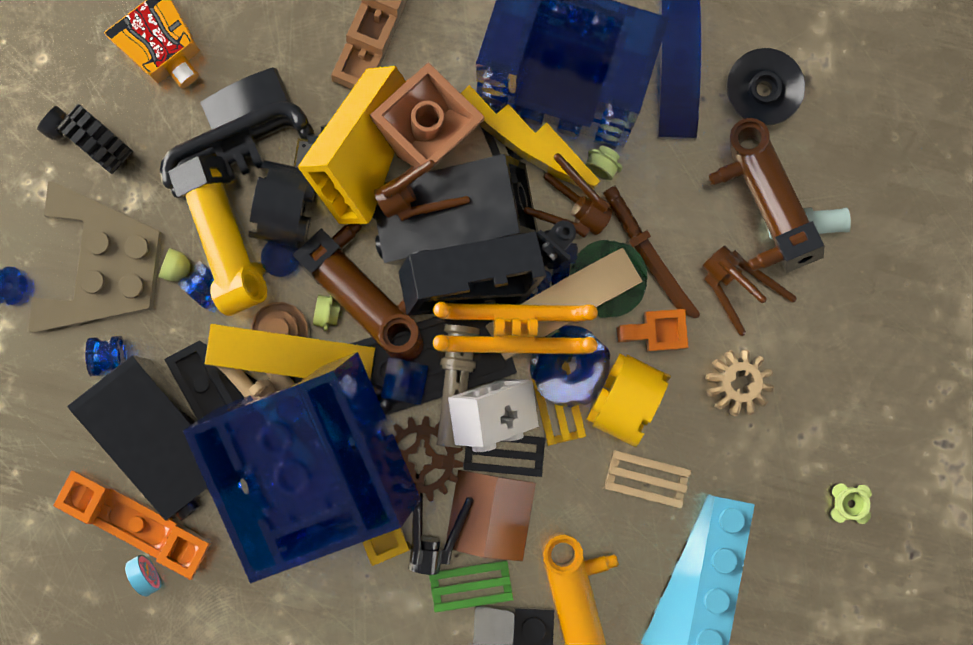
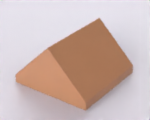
M429 62L370 114V118L397 157L416 168L429 160H433L436 165L485 119Z
M458 470L457 477L459 480L455 485L446 541L466 498L472 497V506L453 550L483 558L523 561L536 483Z

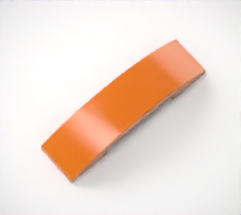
M75 470L70 472L53 505L86 524H93L155 557L156 562L189 580H193L211 545L206 539L175 520L165 521L157 510Z

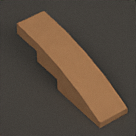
M361 0V5L347 32L346 44L331 74L333 82L353 89L366 69L381 66L407 0Z

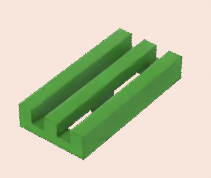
M507 560L440 570L439 574L429 575L435 613L513 600ZM501 570L502 577L439 586L438 579ZM503 586L504 592L444 602L441 600V595Z

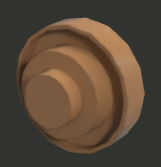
M272 302L262 307L255 314L250 326L251 330L306 338L310 336L309 323L305 314L296 306L285 302Z

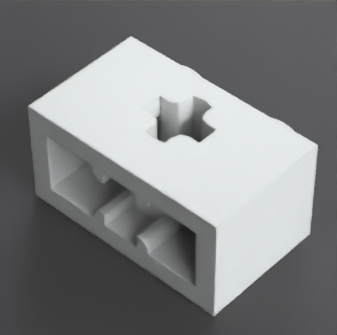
M501 379L448 397L455 445L472 446V451L474 452L493 450L496 448V443L500 441L522 439L524 437L523 432L539 427L532 380Z

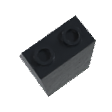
M507 154L430 171L410 183L416 200L410 203L411 207L463 196L470 198L468 204L414 215L401 221L398 214L387 218L377 202L372 216L377 222L379 233L375 238L377 252L383 258L384 263L392 265H402L409 254L419 250H435L534 231L538 232L536 218L523 212L525 207L534 209L526 164Z
M134 355L130 356L67 406L165 521L176 517L180 521L186 519L200 507L196 502L207 492L212 496L216 495L232 482L228 476L236 469L206 430L202 429L196 417L151 359Z

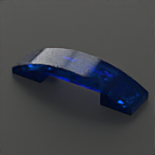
M660 0V98L658 100L657 139H697L701 84L700 0Z

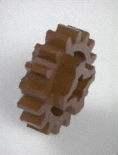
M424 416L421 425H417L413 417H408V428L406 429L397 423L393 425L397 435L394 438L384 435L383 440L389 445L388 450L378 451V456L387 458V464L378 468L379 472L389 471L391 475L385 482V485L388 487L397 483L400 486L397 492L398 497H402L407 491L412 492V502L418 501L420 493H425L429 502L433 501L434 490L436 489L444 495L447 494L448 489L445 482L449 480L457 483L459 480L452 471L453 468H460L464 465L463 462L455 460V454L461 452L463 447L445 446L447 455L438 454L431 445V437L434 435L438 438L439 423L435 427H431L429 416ZM417 432L416 441L407 449L397 448L406 436ZM424 439L425 454L432 457V462L423 466V470L420 471V477L417 478V464L414 461H410L411 454L418 453ZM395 463L405 465L411 473L410 483L399 475ZM433 469L445 470L440 479L432 484L425 485L426 475Z

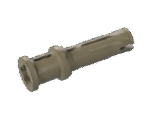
M445 325L444 329L448 336H479L480 334L479 328ZM446 352L445 357L441 358L440 362L442 369L445 370V379L436 445L461 448V445H455L448 397L467 391L469 373H473V369L476 368V362L473 361V353Z

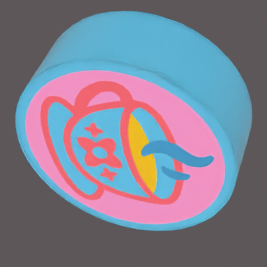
M138 555L126 563L125 571L127 578L138 594L147 597L161 588L158 572L147 557Z

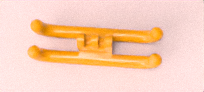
M438 302L433 308L435 316L441 319L494 320V337L437 335L433 339V346L436 350L442 352L589 354L596 351L598 346L597 341L592 337H535L538 333V321L578 322L595 319L598 315V310L592 304L516 305Z

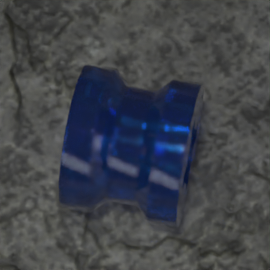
M199 260L194 265V272L189 277H183L178 282V285L204 309L207 310L212 305L211 284L214 278L211 269Z
M112 336L109 341H101L97 337L87 339L85 360L90 377H98L103 372H111L127 360L126 346L122 336Z

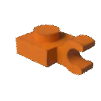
M685 309L644 312V324H628L616 327L617 343L646 340L647 352L688 349Z

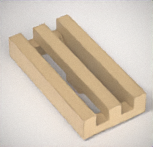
M613 450L604 489L682 509L691 470ZM622 460L680 475L679 481L676 483L618 468L619 461ZM617 475L675 490V497L671 498L614 483L615 477Z

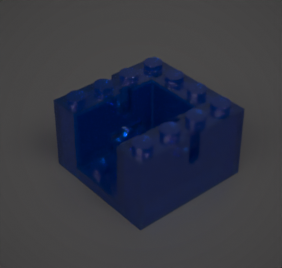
M496 0L476 61L477 93L496 114L509 104L528 124L541 126L542 122L557 126L559 133L570 137H579L581 133L595 138L594 143L600 146H606L611 149H616L617 145L624 147L640 114L669 17L614 0Z
M358 352L323 365L301 382L253 401L251 395L218 407L183 430L250 584L399 529L421 500L393 433L385 436L381 427L386 416ZM350 437L353 438L356 444V448L354 450L351 448L350 445ZM241 479L247 483L249 490L246 493L242 490Z

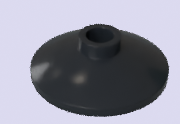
M759 48L747 52L735 62L727 78V96L735 112L743 119L754 118L762 121L766 126L776 125L789 119L800 107L805 94V80L799 65L789 55L777 49ZM760 84L768 86L770 94L768 96L759 95L757 86Z

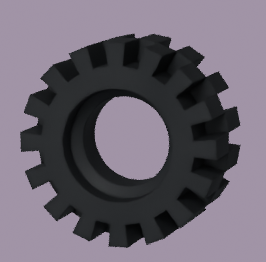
M79 103L57 126L73 143L111 174L133 152L130 147Z

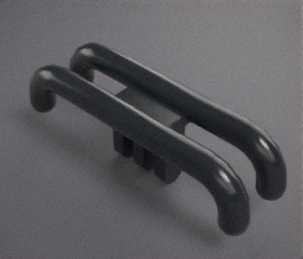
M288 101L269 103L180 143L167 151L160 165L162 183L164 187L170 189L171 194L175 198H183L176 196L168 171L197 156H222L229 178L233 181L236 179V175L231 165L237 163L243 176L251 172L245 159L250 156L257 169L261 168L263 160L255 144L256 140L283 128L291 127L298 132L301 139L308 141L307 135L314 134L313 127L303 110L294 103Z

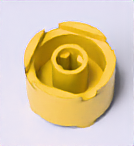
M619 353L602 386L605 388H602L598 398L593 403L586 420L592 422L593 427L636 448L644 436V433L641 432L644 425L647 426L648 423H651L661 403L671 375L628 354L624 356Z

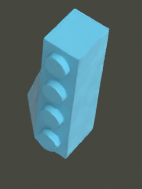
M712 495L707 496L687 539L685 549L671 574L672 577L663 597L659 600L652 621L645 631L640 644L729 645L755 504Z

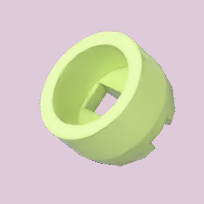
M169 248L162 264L159 278L172 282L183 280L190 272V262L182 252Z

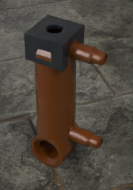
M754 118L740 120L733 126L730 133L731 155L735 162L711 173L709 179L712 185H717L743 175L770 231L775 247L749 259L748 263L751 270L765 269L781 262L785 272L789 273L824 258L825 245L814 222H809L770 141L767 126L762 121ZM746 139H755L760 143L752 149H747L740 145Z
M360 224L344 225L332 238L321 228L293 254L298 264L358 322L392 359L404 363L417 358L423 349V336L415 321L407 316L404 299L396 305L342 251L355 238L362 226ZM408 331L411 333L410 340L402 346L392 344L393 337L398 332Z

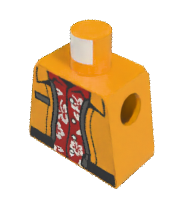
M145 0L104 32L118 49L156 83L162 82L170 75L178 86L183 89L191 85L199 77V73L189 60L197 55L200 49L173 0Z

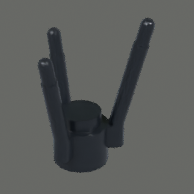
M420 493V497L417 502H414L409 570L419 574L436 575L440 572L441 564H450L452 550L473 503L472 497L466 498L446 544L442 548L440 547L439 539L422 536L423 493Z

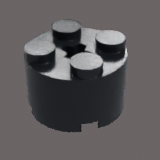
M264 160L261 168L269 170L267 177H258L249 221L257 223V230H249L248 236L253 239L297 247L299 241L305 242L308 239L312 218L306 217L305 213L307 203L315 202L317 193L298 167Z

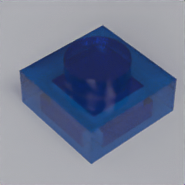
M388 358L381 398L421 405L428 366L401 359Z

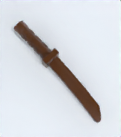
M616 185L602 193L603 196L610 203L612 211L627 233L628 238H630L626 242L629 248L634 247L674 306L677 309H685L686 316L698 318L700 312L682 290L648 240L651 237L648 230L642 232L641 227H639L625 200L621 197Z

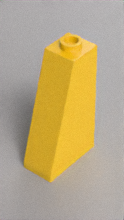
M396 66L368 68L365 70L298 165L299 170L339 224H368L374 214L377 205L374 190L384 185L395 152L370 118V114L406 83Z

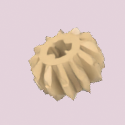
M746 349L741 350L738 360L732 350L725 352L727 365L719 359H715L712 362L713 367L720 374L708 373L705 377L709 382H717V387L707 390V395L709 397L718 394L722 396L715 405L718 410L725 408L730 402L729 412L731 416H738L741 405L746 415L754 414L753 402L761 407L766 406L768 403L760 392H773L774 390L773 385L763 383L762 379L773 375L772 370L766 369L761 372L758 370L763 364L764 358L757 356L749 363L750 352ZM736 372H739V377L745 376L748 384L743 386L744 393L740 394V388L733 389L731 386V382L736 380Z

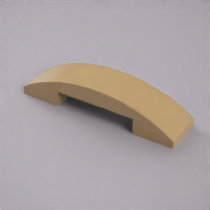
M621 248L561 280L520 305L592 304L597 308L643 281L625 250ZM494 321L486 325V328L491 337H494ZM538 321V333L535 337H546L570 322ZM518 353L501 354L504 360H507Z

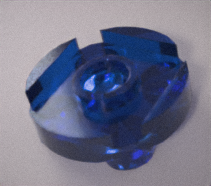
M574 325L563 326L558 329L560 332L553 334L551 337H592L598 344L596 351L589 354L533 353L530 360L531 378L535 380L536 387L539 389L538 392L541 396L556 405L574 407L580 404H591L596 400L598 392L603 388L608 378L610 351L589 330ZM572 357H576L575 363H577V367L574 372L567 375V372L562 369V365L564 362L570 363Z

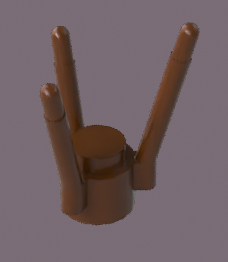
M556 153L554 160L588 196V198L586 196L580 197L549 173L543 175V178L575 203L571 210V215L575 217V222L530 207H525L523 212L554 225L562 220L569 221L575 226L576 233L583 238L587 236L588 232L592 235H598L604 230L611 219L612 210L609 208L610 203L601 198L561 154Z
M429 160L417 168L414 166L410 167L400 176L374 190L375 198L385 216L391 218L398 214L401 221L414 215L468 204L470 198L463 196L411 207L410 203L415 201L416 197L410 183L435 166L433 160Z
M726 245L721 247L702 265L709 273L704 280L715 292L740 336H744L746 331L722 289L721 281L727 287L736 279L760 303H765L767 298L742 274L745 270L793 303L797 300L794 294L759 269L752 271L749 263L736 250L731 252Z

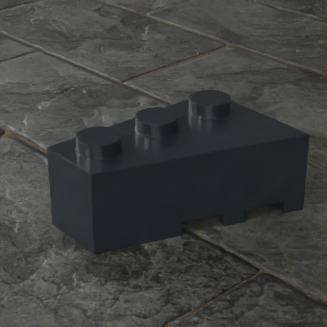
M536 231L435 250H419L409 254L398 271L407 316L434 314L433 308L438 302L520 305L525 302L546 276Z

